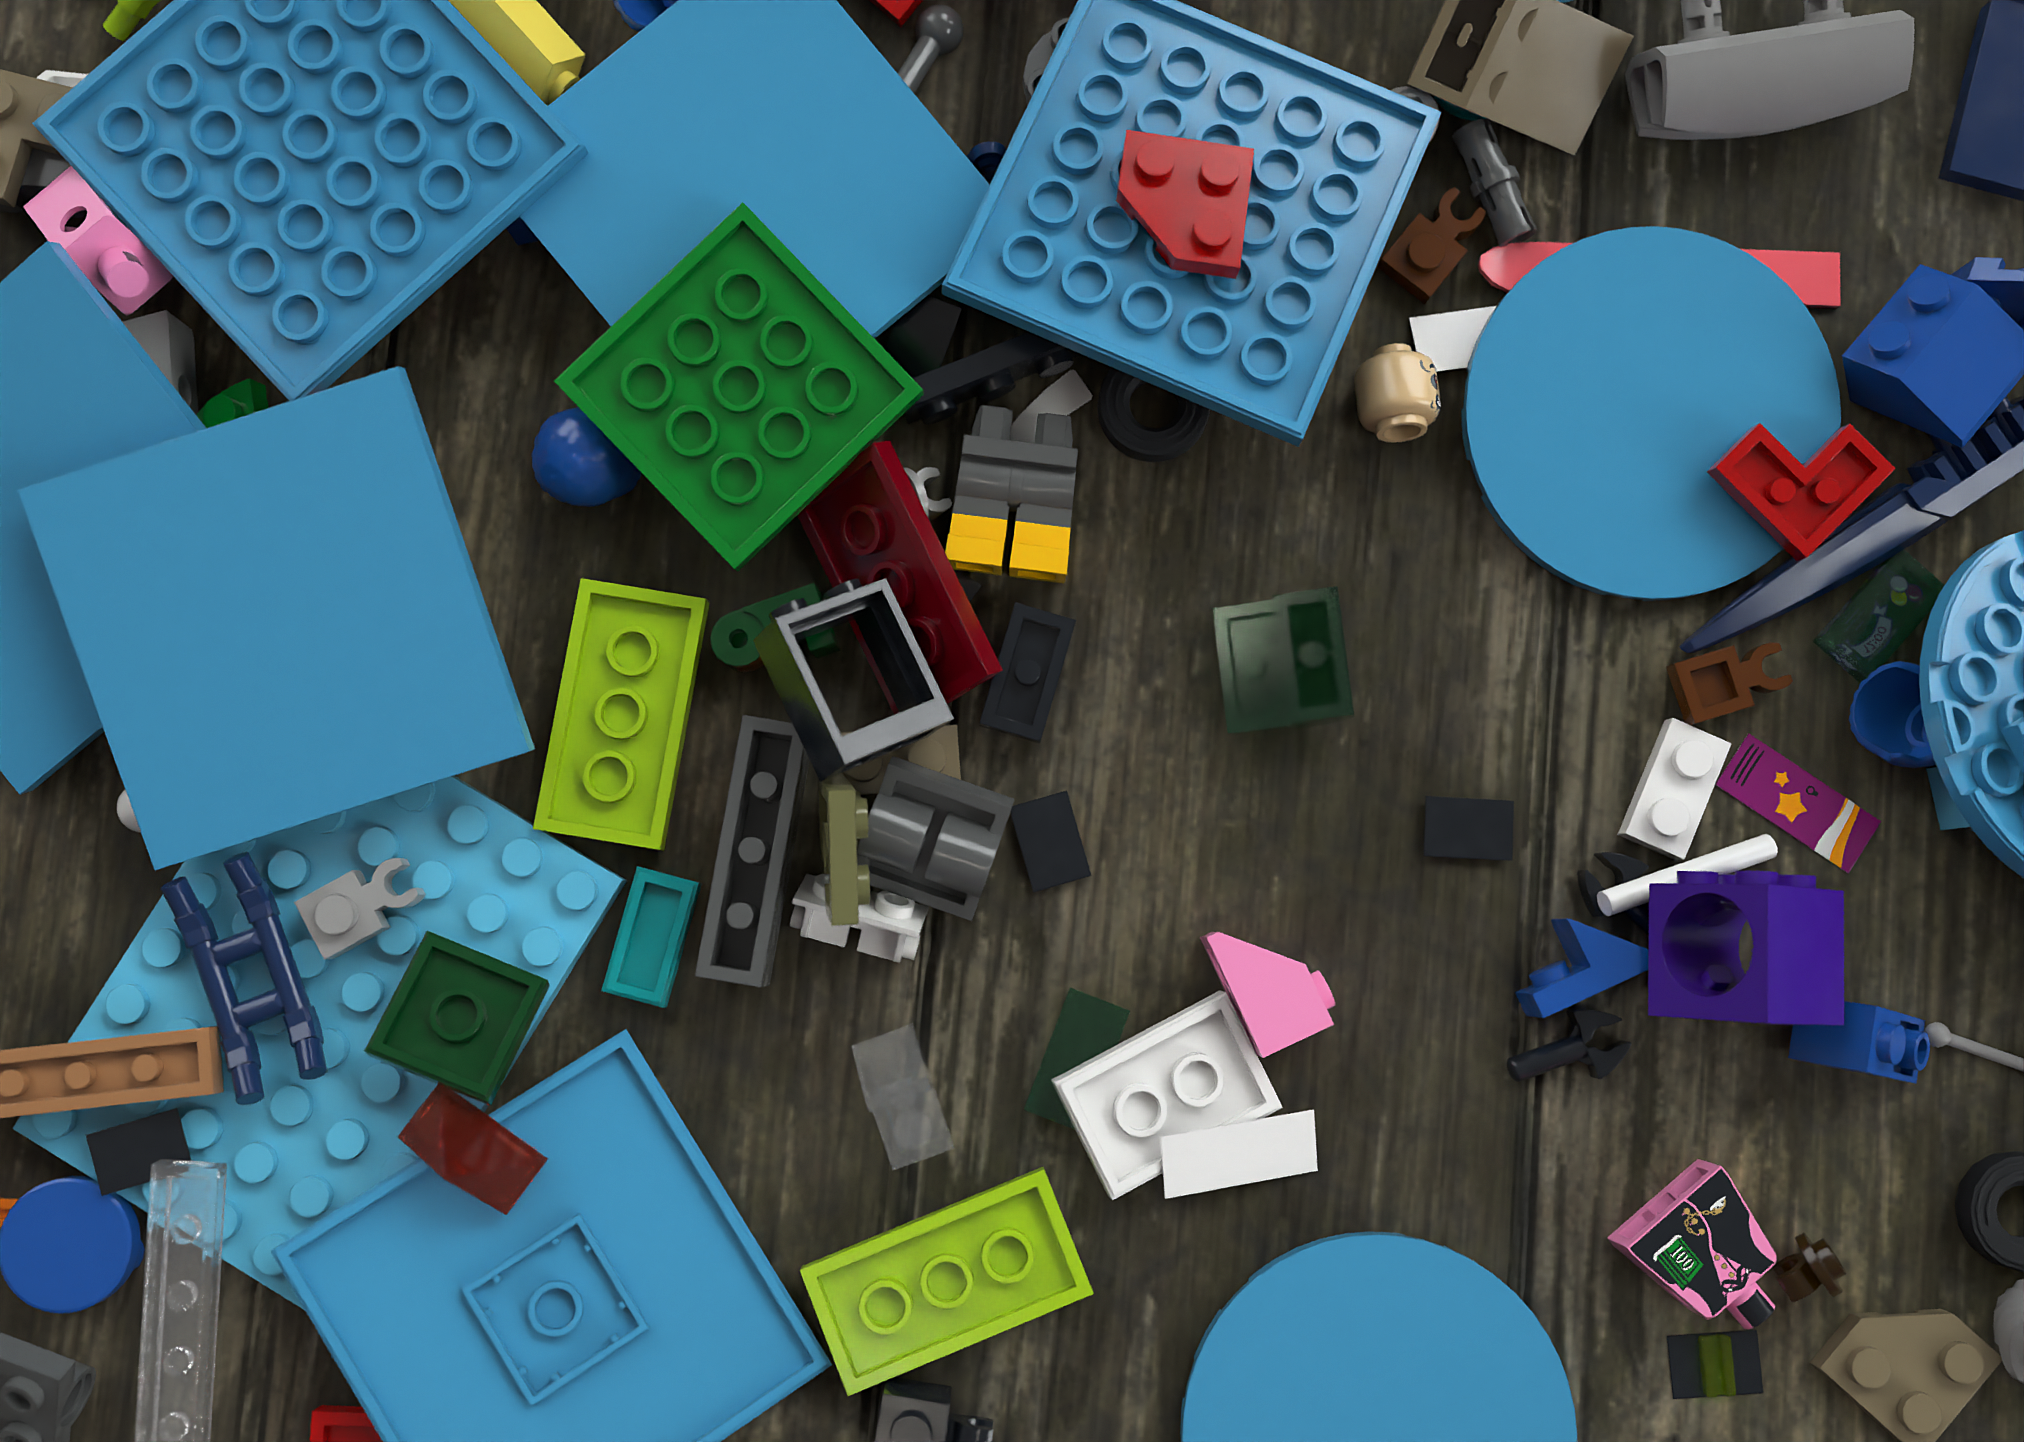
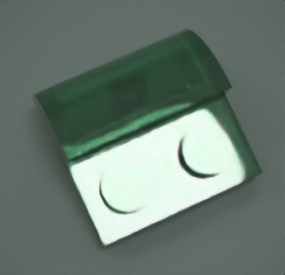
M1338 586L1273 595L1271 600L1212 608L1228 734L1236 735L1289 727L1299 729L1335 723L1355 717Z

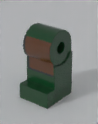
M815 583L722 616L713 626L710 636L711 647L715 655L733 670L743 673L755 672L764 667L765 665L753 640L771 623L768 616L769 613L788 602L804 598L808 606L824 601L820 590ZM833 628L797 641L798 646L808 644L810 652L816 658L840 651Z

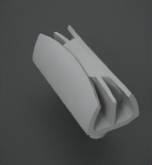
M1680 0L1684 39L1679 40L1678 44L1654 47L1632 57L1625 72L1638 136L1663 139H1724L1770 134L1842 116L1875 105L1907 91L1913 65L1914 18L1902 10L1852 17L1850 12L1844 13L1843 0H1803L1804 21L1799 22L1797 26L1730 36V31H1723L1720 0Z

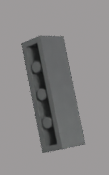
M747 715L742 717L695 976L756 987L770 985L810 759L792 723Z

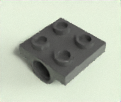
M892 756L879 793L868 816V838L860 839L857 865H868L871 886L972 921L1015 799Z
M0 1332V1442H70L71 1426L81 1414L91 1395L96 1379V1369Z

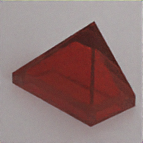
M438 1084L397 1136L443 1179L505 1215L510 1212L549 1159L462 1095Z

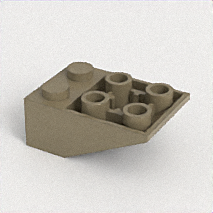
M1444 0L1407 80V84L1575 155L1634 36L1557 0Z

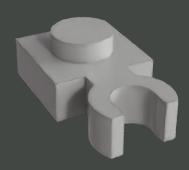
M392 858L384 861L376 868L372 881L367 883L361 871L351 870L294 902L324 960L335 959L391 928L382 912L388 907L409 908L418 904L425 897L426 894L423 888H412L402 895L395 893L392 888V879L395 874L410 866L407 859Z

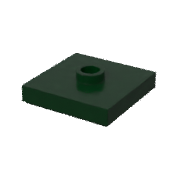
M426 931L364 1051L370 1057L491 1106L550 984L545 978Z

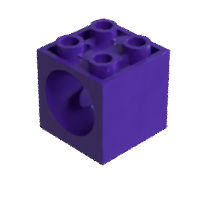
M1677 871V883H1649L1648 1016L1765 1024L1844 1025V891L1816 888V876L1778 875V872L1735 871V875H1718V872ZM1747 920L1752 932L1753 954L1750 966L1745 974L1739 956V939L1742 928Z

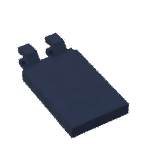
M1990 0L1979 12L1938 179L2023 202L2024 0Z

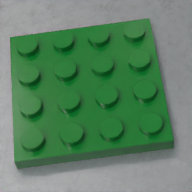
M743 202L554 380L564 393L737 572L853 462L859 453L877 440L924 395V391L919 384Z

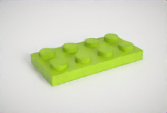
M580 579L533 829L664 851L710 604L706 598Z
M1044 1167L805 1264L800 1269L848 1396L1094 1294Z

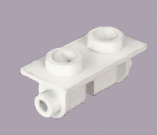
M806 874L793 898L792 904H795L790 921V927L801 929L800 936L845 947L851 926L862 929L857 951L897 963L901 962L902 957L911 960L915 959L921 937L919 934L928 913V906L917 904L914 900L888 891H881L879 893L870 891V904L858 905V925L832 926L826 914L824 886L829 884V875L820 874L814 876Z

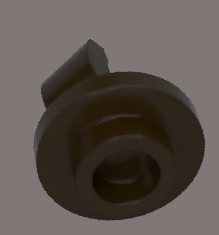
M1805 1233L1796 1236V1242L1802 1253L1787 1256L1773 1266L1774 1271L1778 1275L1776 1277L1777 1281L1792 1302L1807 1297L1817 1290L1821 1284L1825 1286L1833 1297L1843 1292L1836 1279L1847 1273L1824 1238L1812 1243Z

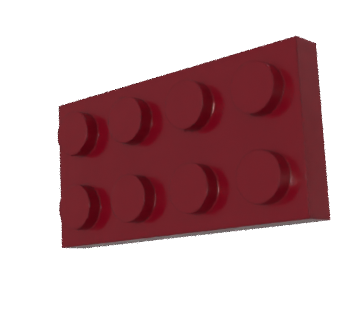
M883 441L871 444L859 453L853 462L797 516L832 588L852 579H859L862 587L885 578L887 579L935 681L948 704L1000 673L1003 669L891 442ZM850 621L849 623L894 715L900 713L856 621Z

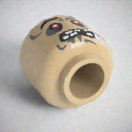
M1401 343L1384 345L1376 349L1373 353L1374 357L1362 363L1356 371L1354 384L1358 418L1362 426L1366 430L1375 433L1379 440L1384 442L1413 440L1426 433L1427 426L1436 420L1441 410L1436 367L1430 357L1420 352L1411 351L1409 345Z

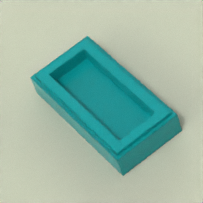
M637 866L601 991L662 1008L667 1007L702 883Z

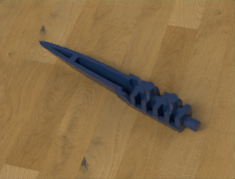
M2006 396L1963 448L1927 433L1936 449L1932 451L1933 455L1928 459L1918 461L1907 468L1914 481L1913 485L1894 484L1876 496L1875 500L1846 518L1807 558L1796 561L1791 557L1694 632L1679 646L1680 649L1686 653L1698 652L1758 627L1832 591L1909 547L2024 471V396L2011 399L2010 401Z

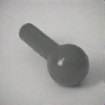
M941 4L932 5L922 11L917 19L915 33L918 42L897 73L913 93L916 92L937 56L954 51L962 41L964 33L962 20L958 13L949 6Z

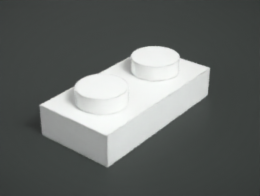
M1675 718L1664 720L1618 835L1671 859L1684 860L1732 743Z

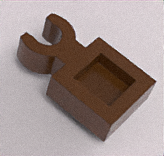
M1455 187L1448 190L1436 206L1433 215L1434 223L1419 213L1383 256L1377 268L1424 304L1432 297L1468 251L1455 240H1463L1470 237L1477 230L1485 216L1486 211L1479 207L1468 220L1456 219L1450 210V207L1460 193Z
M1772 642L1755 647L1744 655L1741 662L1733 645L1666 666L1684 722L1688 725H1693L1755 706L1749 688L1758 693H1771L1789 686L1793 682L1791 674L1773 679L1766 676L1762 670V661L1765 657L1782 651L1780 643Z

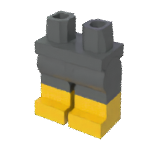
M981 405L972 428V435H964L950 532L945 550L950 564L954 570L1002 575L1009 512L1016 513L1009 577L1065 583L1078 449L1072 448L1071 417L1051 413L1038 414L1034 443L1010 440L1013 410Z

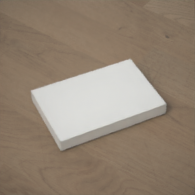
M1221 990L1051 1080L1107 1195L1112 1200L1163 1173L1161 1136L1262 1119L1283 1108L1227 993Z

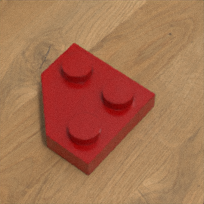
M1126 130L1116 202L1131 220L1137 218L1157 243L1156 251L1172 270L1236 279L1241 266L1254 148Z

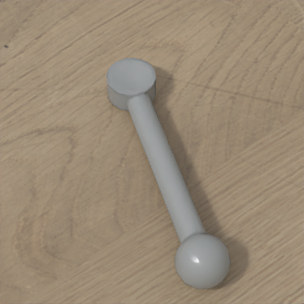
M1940 1022L1930 1023L1924 1029V1032L1929 1036L1930 1045L1939 1048L1948 1045L2024 1072V1058L1955 1035L1949 1031L1947 1026Z

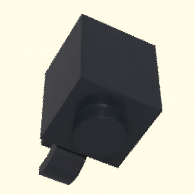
M893 1377L886 1380L875 1442H992L994 1420L980 1416L949 1413L952 1386Z

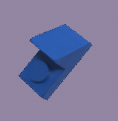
M1551 919L1552 926L1572 966L1568 968L1565 960L1546 965L1529 974L1532 985L1515 992L1526 1016L1545 1018L1647 971L1649 949L1572 919Z

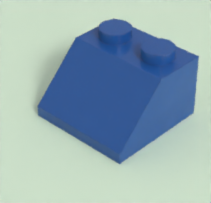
M1920 264L1842 355L1849 400L1963 448L2023 377L2024 330L1979 285Z

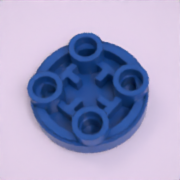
M88 1176L62 1177L42 1183L29 1190L9 1210L0 1230V1269L6 1283L26 1304L50 1313L77 1312L106 1300L122 1287L132 1271L141 1264L144 1258L145 1248L141 1240L140 1227L130 1202L116 1192L102 1196L98 1181Z

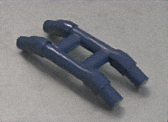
M243 852L226 860L223 866L238 892L236 896L245 911L249 924H252L253 928L217 941L219 938L213 921L204 904L198 901L185 876L166 883L160 890L175 916L174 922L183 937L186 948L191 951L222 1038L220 1043L225 1054L227 1070L232 1076L236 1102L240 1105H250L261 1101L265 1095L260 1074L262 1065L253 1032L249 1031L248 1027L284 1013L283 1019L288 1030L290 1045L295 1051L300 1078L304 1080L319 1078L327 1073V1066L322 1047L324 1039L315 1007L310 1004L279 918L280 911L266 880L261 878L249 853ZM262 952L275 989L239 1003L226 966Z

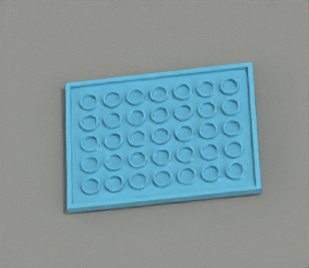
M455 776L186 860L172 880L184 876L187 878L198 901L204 904L212 919L219 938L217 941L253 928L252 924H249L245 911L236 896L238 892L223 866V863L229 858L243 852L249 853L261 878L266 880L280 911L279 918L310 1004L315 1007L324 1039L322 1047L327 1073L311 1080L300 1078L295 1051L290 1045L288 1030L283 1019L285 1014L283 1013L248 1027L249 1031L253 1032L262 1065L260 1074L265 1096L257 1103L240 1105L236 1102L232 1076L227 1070L225 1054L221 1046L224 1092L25 1115L20 1116L12 1129L98 1181L86 1138L87 1134L178 1108L194 1168L123 1189L116 1193L305 1310L270 1251L478 1122L489 1106L370 1057L364 1051L426 931L548 980L550 984L549 989L505 1076L506 1078L627 880L550 833L533 829L534 824ZM392 858L407 859L410 866L395 874L392 879V888L398 895H402L412 888H423L426 894L425 897L418 904L409 908L388 907L382 912L391 928L335 959L324 960L294 902L351 870L361 871L367 883L372 881L376 868L384 861ZM164 895L161 896L68 1043L217 1026L191 951L186 948L183 937L174 922L175 916ZM262 952L226 966L239 1003L275 989Z

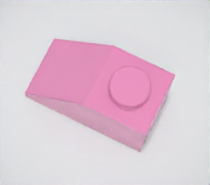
M1210 932L1200 937L1257 1056L1264 1058L1334 1025L1327 1009L1335 1006V1001L1320 971L1317 970L1310 974L1304 963L1220 932Z

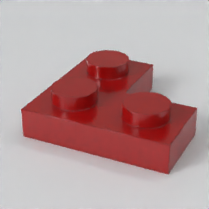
M1759 423L1751 427L1707 473L1798 561L1807 558L1896 468L1851 424L1839 428L1802 465Z

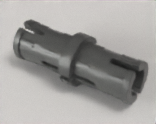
M1483 118L1478 119L1457 130L1452 138L1464 159L1473 182L1469 187L1474 200L1481 201L1484 210H1486L1499 247L1506 246L1509 243L1523 242L1533 236L1538 230L1535 223H1533L1529 211L1526 209L1516 184L1520 180L1516 167L1508 165L1505 156H1503L1490 120L1487 118L1485 120Z

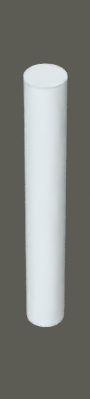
M1763 834L1600 891L1597 894V902L1601 911L1606 916H1611L1648 903L1649 883H1677V871L1718 872V875H1727L1775 858L1777 856V846L1770 835Z

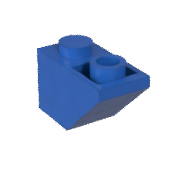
M1844 1001V1025L1793 1024L1788 1058L1916 1084L1918 1070L1921 1071L1925 1068L1929 1058L1930 1041L1928 1034L1924 1032L1925 1020L1878 1006Z

